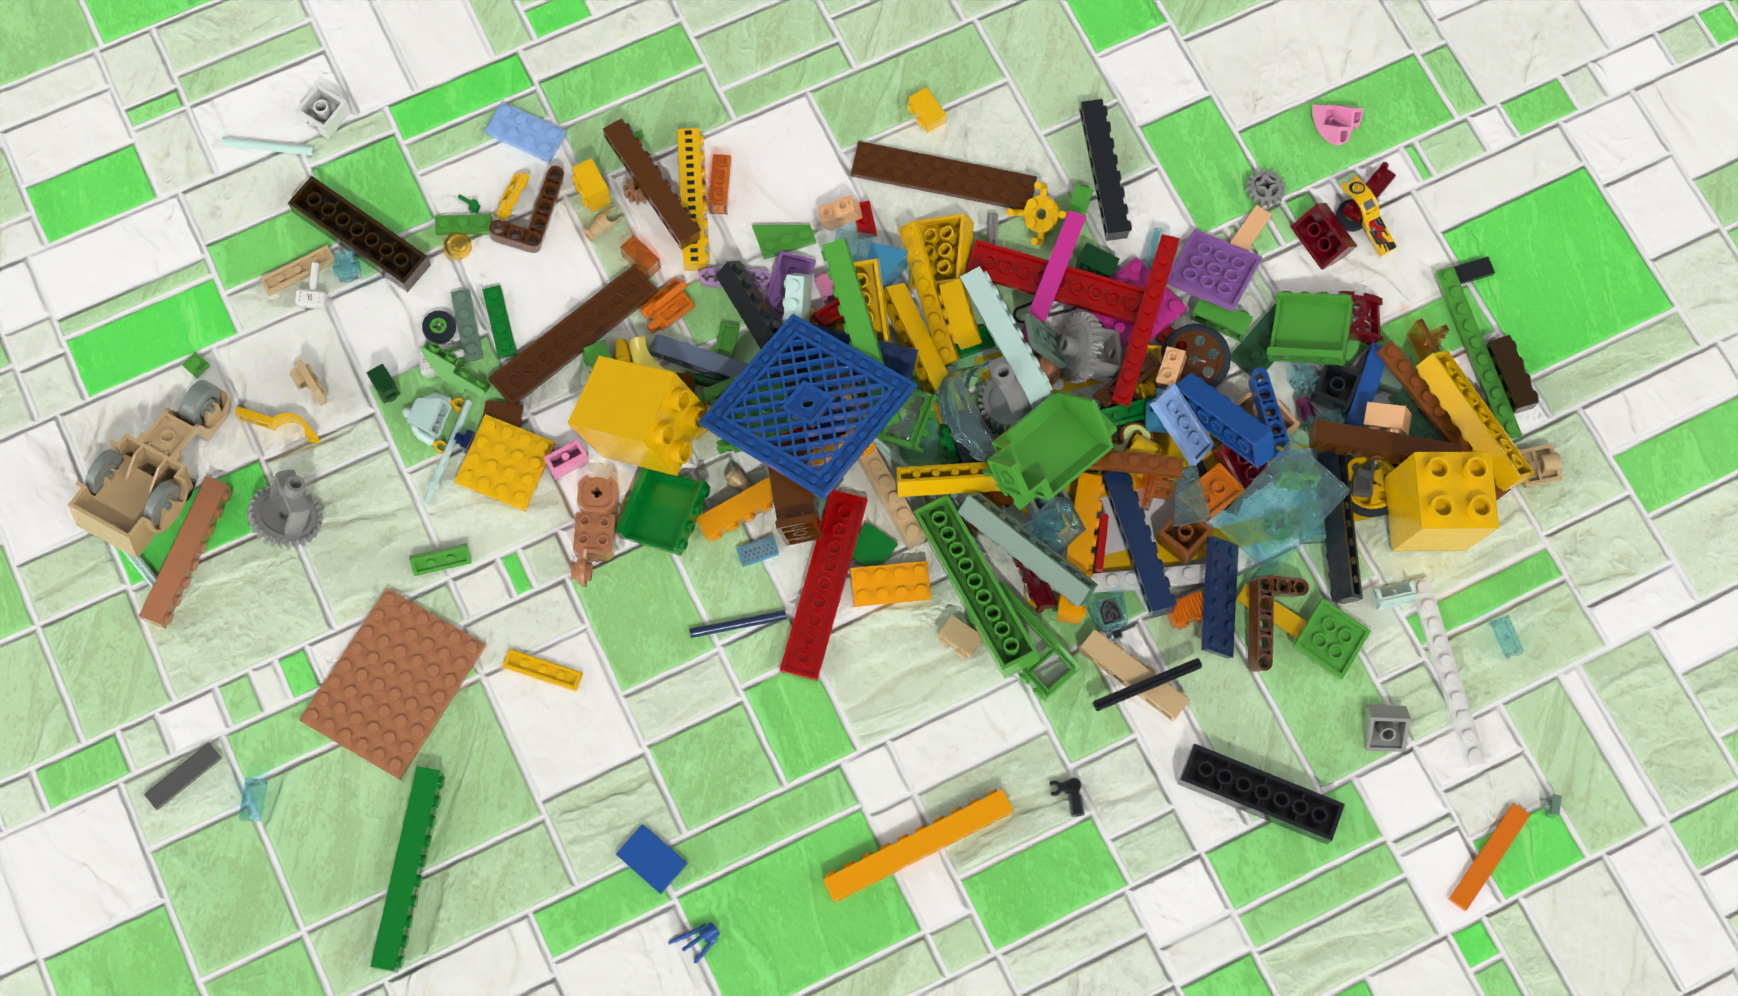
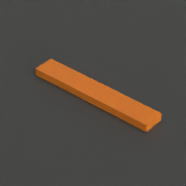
M1515 803L1510 806L1448 898L1449 901L1463 911H1467L1530 817L1529 813Z

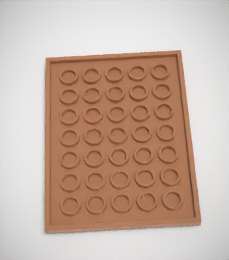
M386 588L299 721L401 780L487 646Z

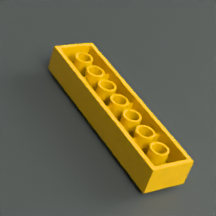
M1448 350L1432 353L1415 366L1418 369L1419 376L1429 385L1430 392L1439 399L1440 406L1451 416L1452 423L1458 426L1462 432L1463 439L1470 443L1473 448L1472 451L1491 452L1494 482L1498 488L1506 491L1517 487L1535 474Z

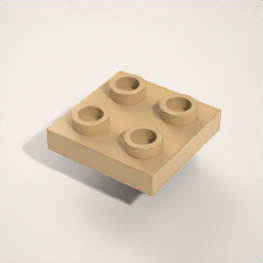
M302 359L295 362L297 367L292 369L289 374L297 388L304 389L309 386L320 406L328 403L324 397L327 393L309 363L305 365Z
M1552 444L1519 450L1535 472L1533 476L1523 482L1524 488L1559 482L1563 479L1560 471L1562 465L1561 457L1557 452H1554Z

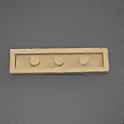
M328 245L259 279L267 294L271 296L309 277L312 262L319 263V271L337 262Z

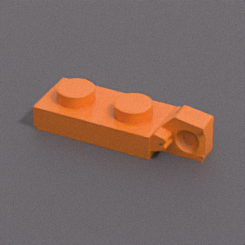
M675 277L658 290L639 310L645 318L652 317L659 308L663 307L673 297L688 287L685 281Z
M682 291L654 313L653 321L647 325L648 331L653 335L660 329L663 331L669 328L695 308V303Z

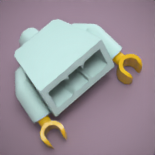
M433 393L424 398H417L412 407H405L403 415L407 418V423L411 426V431L417 439L429 446L433 445L436 452L442 454L443 451L437 449V447L441 444L446 447L444 441H435V438L439 439L451 408L455 412H461L462 408L457 407L456 404L463 405V400L461 398L451 400V397Z

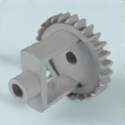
M1078 311V313H1074V316H1070V321H1066V327L1062 328L1064 333L1060 334L1061 339L1059 342V352L1065 355L1067 367L1061 369L1060 376L1064 377L1063 380L1069 383L1080 384L1090 379L1089 375L1113 379L1118 376L1127 351V347H1123L1120 344L1119 332L1101 328L1102 325L1098 323L1099 319L1088 312ZM1099 342H1103L1105 345L1107 363L1101 362V359L1096 357L1098 354H1102L1098 348L1103 347V344Z
M1000 357L987 365L992 380L985 379L986 385H981L982 391L978 392L980 398L977 401L979 411L982 417L985 418L986 423H990L991 428L997 426L998 431H1001L1003 428L1007 431L1033 409L1012 367L1008 364L1005 357Z
M283 470L276 473L271 489L268 485L264 487V491L259 489L258 493L253 495L248 505V526L253 527L252 533L258 532V539L265 537L263 543L271 541V547L278 543L279 549L283 545L286 546L287 550H290L291 545L295 549H298L299 544L304 547L306 542L311 543L312 539L317 537L323 522V512L320 511L321 505L316 506L317 499L311 500L312 493L305 495V481L302 477L296 475L295 470Z

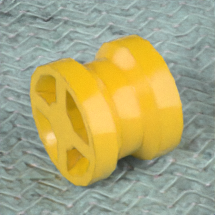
M1149 379L1145 383H1140L1136 386L1135 394L1138 400L1156 396L1154 382Z

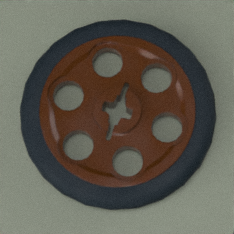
M1189 324L1172 332L1162 346V361L1167 346L1177 349V344L1180 341L1187 343L1185 350L1187 357H1194L1195 354H1198L1197 357L1200 360L1206 361H1199L1193 364L1192 360L1186 358L1179 382L1185 378L1187 373L1193 372L1195 376L1201 377L1209 386L1215 388L1219 386L1226 378L1231 363L1230 348L1221 333L1204 324ZM1197 336H1203L1205 338V343L1203 346H1197L1195 344V339ZM1211 349L1218 350L1219 355L1216 359L1209 358L1208 352ZM1206 367L1213 368V376L1205 377L1203 374Z

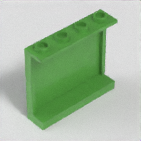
M1291 291L1276 292L1277 305L1270 347H1267L1266 353L1269 361L1345 365L1354 304L1352 296L1345 293L1333 295L1326 292L1311 294L1306 291L1300 293H1292Z

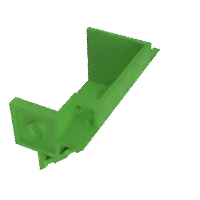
M1057 390L992 442L996 453L987 459L989 466L982 472L987 477L991 476L997 481L996 486L1006 497L1010 495L1014 499L1015 506L1019 510L1036 497L1049 501L1114 448L1111 435L1117 431V428L1098 409V404L1095 400L1087 398L1083 393L1074 395Z

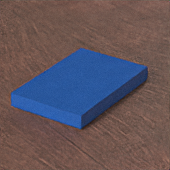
M644 824L639 827L616 853L624 863L659 894H662L688 865L685 860Z

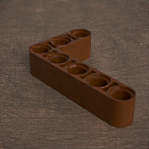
M551 166L548 169L528 229L505 221L494 220L489 225V236L492 241L530 253H537L541 250L564 181V171L561 167ZM558 175L560 178L553 179L551 176ZM547 191H552V192H554L555 194H553V195H547L546 192H547ZM542 207H546V208H548L549 210L546 211V212H544V211H541L540 209H541ZM540 223L543 227L537 228L534 225ZM500 229L502 230V232L495 233L493 232V230ZM517 234L520 238L513 239L511 236ZM536 240L538 243L530 244L529 241Z
M1265 575L1255 577L1250 581L1248 666L1253 672L1267 671L1273 665L1274 596L1293 598L1307 594L1309 584L1305 579ZM1260 601L1263 603V608L1260 606ZM1259 659L1262 661V666L1259 665Z

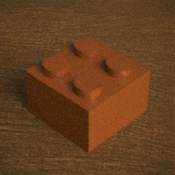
M1182 506L1158 532L1156 542L1186 565L1207 543V537L1211 536L1213 529Z

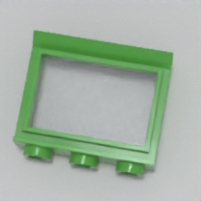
M915 390L899 409L902 422L883 428L877 438L889 444L923 453L924 449L920 448L918 444L921 436L925 438L929 436V431L925 429L927 420H934L936 417V413L931 409L934 402L942 404L943 400L935 394Z

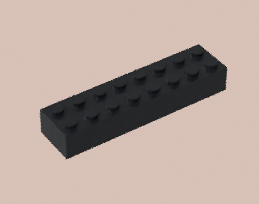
M1195 743L1190 748L1177 783L1180 786L1327 845L1333 840L1345 806L1342 802Z

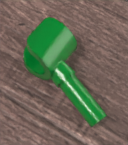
M461 194L458 195V199L469 205V211L476 214L479 212L481 206L477 200H470Z

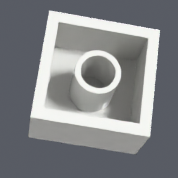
M319 84L315 85L295 110L300 122L328 139L351 112L345 100Z

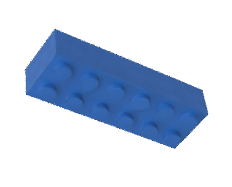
M1190 373L1176 384L1205 430L1244 459L1259 468L1275 456L1273 432L1268 425L1262 424L1254 415L1248 414L1240 405L1234 404L1229 397L1223 396L1215 387L1206 384L1201 377Z

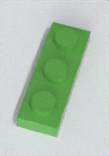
M491 214L435 216L436 236L489 234L492 216Z
M467 543L409 556L414 576L472 563Z

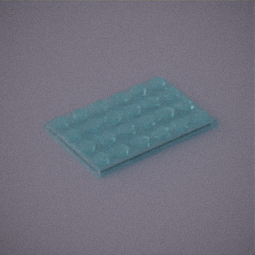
M1291 439L1214 525L1273 576L1351 489L1294 439Z

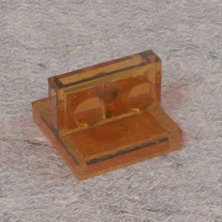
M1422 318L1414 323L1407 337L1422 362L1432 353L1440 352L1441 342L1446 339V335L1450 330L1445 324L1429 331Z
M1149 475L1141 508L1149 511L1153 498L1171 501L1177 483L1173 482L1170 478L1160 479L1158 478L1159 476Z

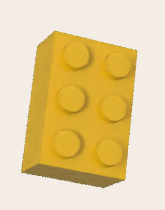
M961 279L939 285L941 293L938 294L941 304H943L944 309L942 311L948 322L946 326L954 344L958 343L962 350L982 343L970 298Z

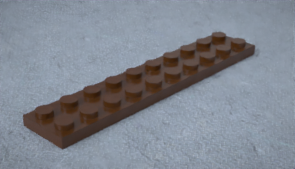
M858 141L851 170V177L1023 210L1027 201L1033 198L1034 184L1037 180V176Z
M635 264L492 374L488 378L489 382L511 406L518 404L583 353V348L596 343L648 302L658 290Z

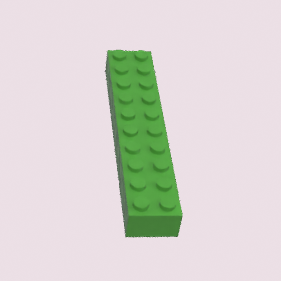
M947 494L914 510V515L926 535V541L1003 678L1005 679L1038 662L1039 654L961 516L958 514L949 495Z

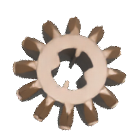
M626 179V185L623 186L625 198H629L630 203L635 201L637 206L640 202L646 204V198L634 180Z

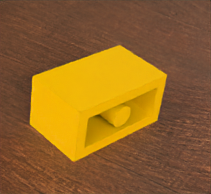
M927 87L908 97L907 108L912 115L916 116L917 123L921 129L924 128L928 133L946 123V113Z

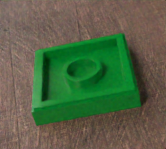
M867 522L859 532L852 559L863 567L883 565L898 547V543Z

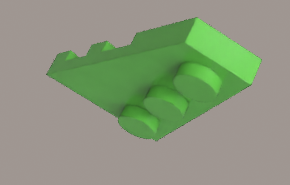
M752 225L764 260L778 256L780 251L791 252L816 244L811 225Z

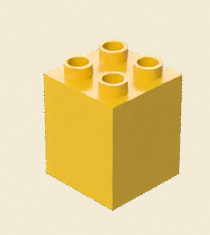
M598 356L567 424L603 458L678 476L682 464H686L691 458V444L697 431L703 428L699 425V420L705 415L708 408L674 372Z
M1414 452L1385 477L1392 552L1467 551L1499 529L1491 452Z

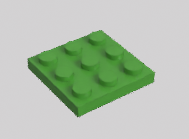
M1322 598L1292 647L1341 680L1344 678L1371 630Z

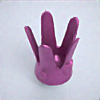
M1299 395L1300 398L1295 404L1299 409L1301 421L1304 420V423L1307 424V415H1312L1314 419H1318L1316 412H1319L1311 404L1309 397H1301Z

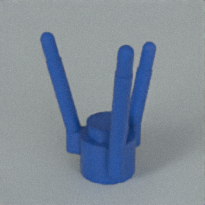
M709 922L707 925L704 923L700 927L668 941V944L671 945L699 932L700 936L682 948V951H686L700 940H703L705 943L709 941L694 960V963H698L710 947L717 942L716 937L720 933L712 922Z

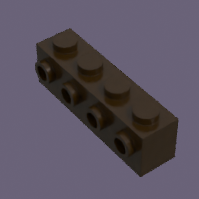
M1510 335L1490 340L1486 347L1513 413L1517 414L1533 409L1539 403V396L1531 385V377L1525 371L1522 357H1519L1516 342L1512 340Z

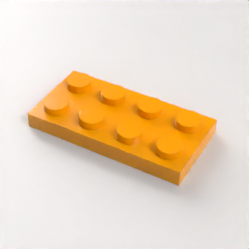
M928 561L850 568L854 607L931 600Z

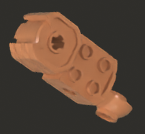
M586 475L578 483L577 503L580 512H576L573 551L577 557V562H572L571 579H575L583 587H586L587 581L592 579V562H607L614 558L615 529L617 526L616 515L618 513L620 493L616 481L611 476L608 479L602 477L589 479L588 475Z

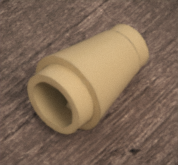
M735 467L725 477L727 484L741 492L753 486L740 469L737 470Z

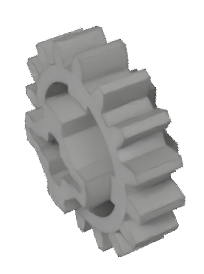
M1262 168L1260 173L1256 170L1253 175L1250 174L1249 181L1245 185L1247 187L1245 193H1250L1248 199L1253 198V204L1255 205L1258 202L1261 208L1263 204H1266L1267 208L1270 207L1271 203L1276 206L1278 201L1281 202L1286 192L1284 189L1286 183H1281L1283 177L1278 178V172L1272 174L1271 169L1265 172L1264 168Z

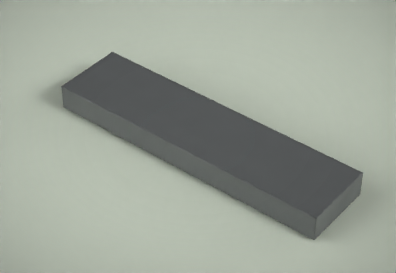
M208 742L144 794L145 797L158 811L220 761L222 757Z

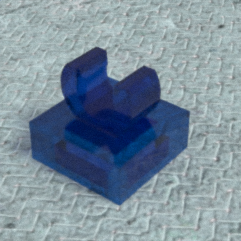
M468 429L465 435L457 432L454 440L460 445L462 452L465 454L468 453L476 435L475 432Z

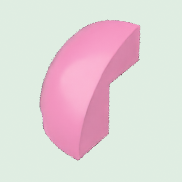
M1313 104L1312 108L1313 119L1318 132L1326 141L1334 145H1342L1351 139L1350 133L1352 130L1358 129L1364 112V108L1344 105Z

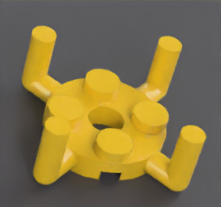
M1035 182L1034 187L1040 189V195L1029 199L1024 210L1009 208L1006 213L1008 216L1024 217L1026 226L1037 232V238H1032L1031 244L1041 246L1044 244L1045 233L1051 231L1059 223L1060 219H1066L1068 211H1061L1054 199L1047 196L1048 186L1046 183ZM1041 209L1046 211L1044 219H1040L1038 216V212Z

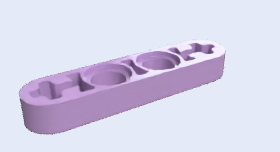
M720 268L702 269L698 275L700 284L704 287L723 288L719 281L715 282V274L718 273ZM746 269L751 278L752 275L755 276V285L758 289L769 287L771 275L768 271ZM708 274L710 278L708 281H705L704 277ZM761 276H765L766 280L764 283H761Z

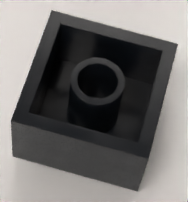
M1324 364L1310 397L1311 402L1345 415L1362 374L1339 365Z

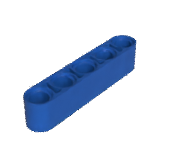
M1372 342L1360 373L1362 376L1347 411L1344 424L1359 427L1365 426L1364 419L1367 402H1373L1385 367L1384 362L1376 354L1383 345Z
M1256 368L1249 378L1248 385L1260 422L1278 431V433H1272L1275 456L1272 458L1282 460L1290 450V441L1269 374L1263 368ZM1255 377H1259L1262 381H1257ZM1260 394L1266 395L1267 399L1262 398ZM1266 411L1271 412L1273 416L1267 415ZM1276 446L1282 447L1284 451H1279Z

